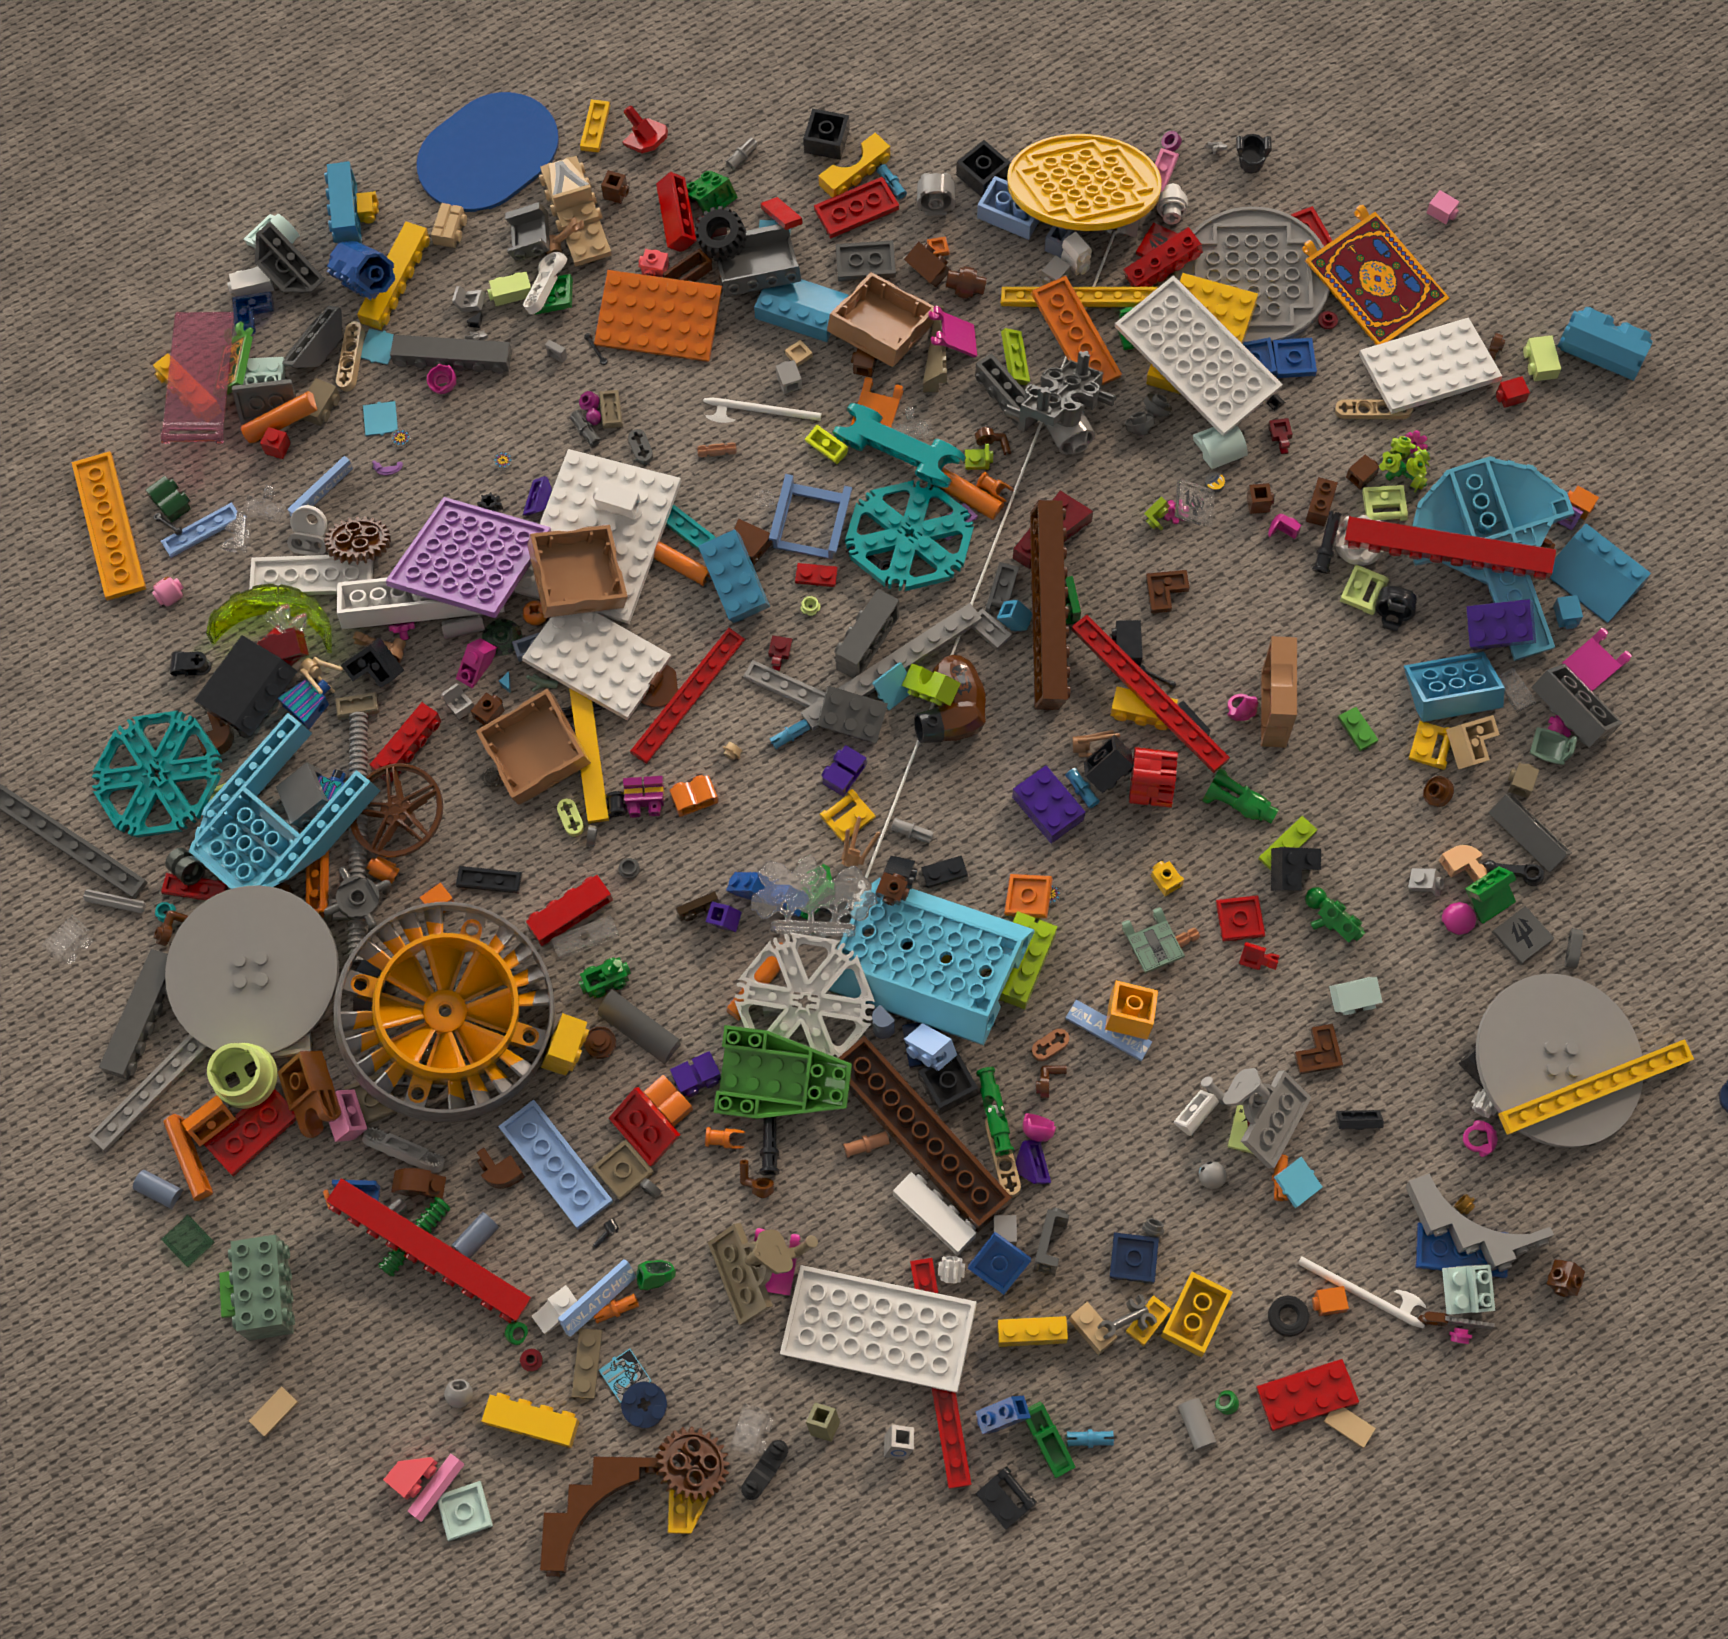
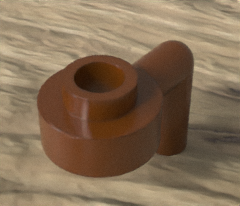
M1495 333L1492 338L1488 352L1493 361L1498 350L1502 351L1505 340L1502 339V334Z
M982 427L975 433L977 445L982 446L992 444L994 441H1000L1003 454H1011L1006 434L994 433V430L988 427Z
M172 910L168 911L164 923L161 927L158 926L154 932L153 938L156 939V944L166 946L171 938L173 921L183 923L188 915Z
M1067 1065L1042 1066L1040 1069V1081H1036V1094H1041V1098H1049V1074H1067Z
M740 1161V1183L742 1185L752 1188V1193L759 1198H767L774 1193L773 1180L769 1178H757L755 1180L749 1178V1161Z

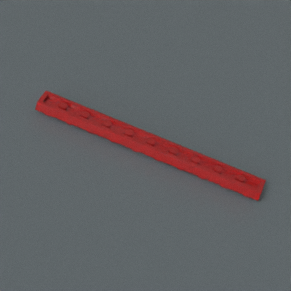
M1085 615L1072 626L1071 630L1213 773L1229 761L1230 757L1088 615Z
M926 1258L910 1261L914 1289L938 1294L933 1259ZM931 1388L948 1489L971 1486L956 1393Z

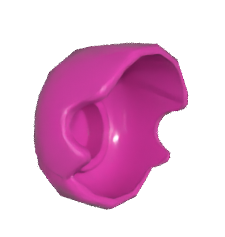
M438 364L427 374V384L431 391L437 394H446L452 391L456 385V374L449 365ZM447 382L445 386H438V384Z
M1453 903L1443 910L1442 922H1444L1447 930L1454 934H1467L1476 925L1475 912L1466 903Z
M1025 1114L1022 1128L1029 1139L1036 1142H1046L1054 1136L1056 1127L1053 1121L1039 1115Z

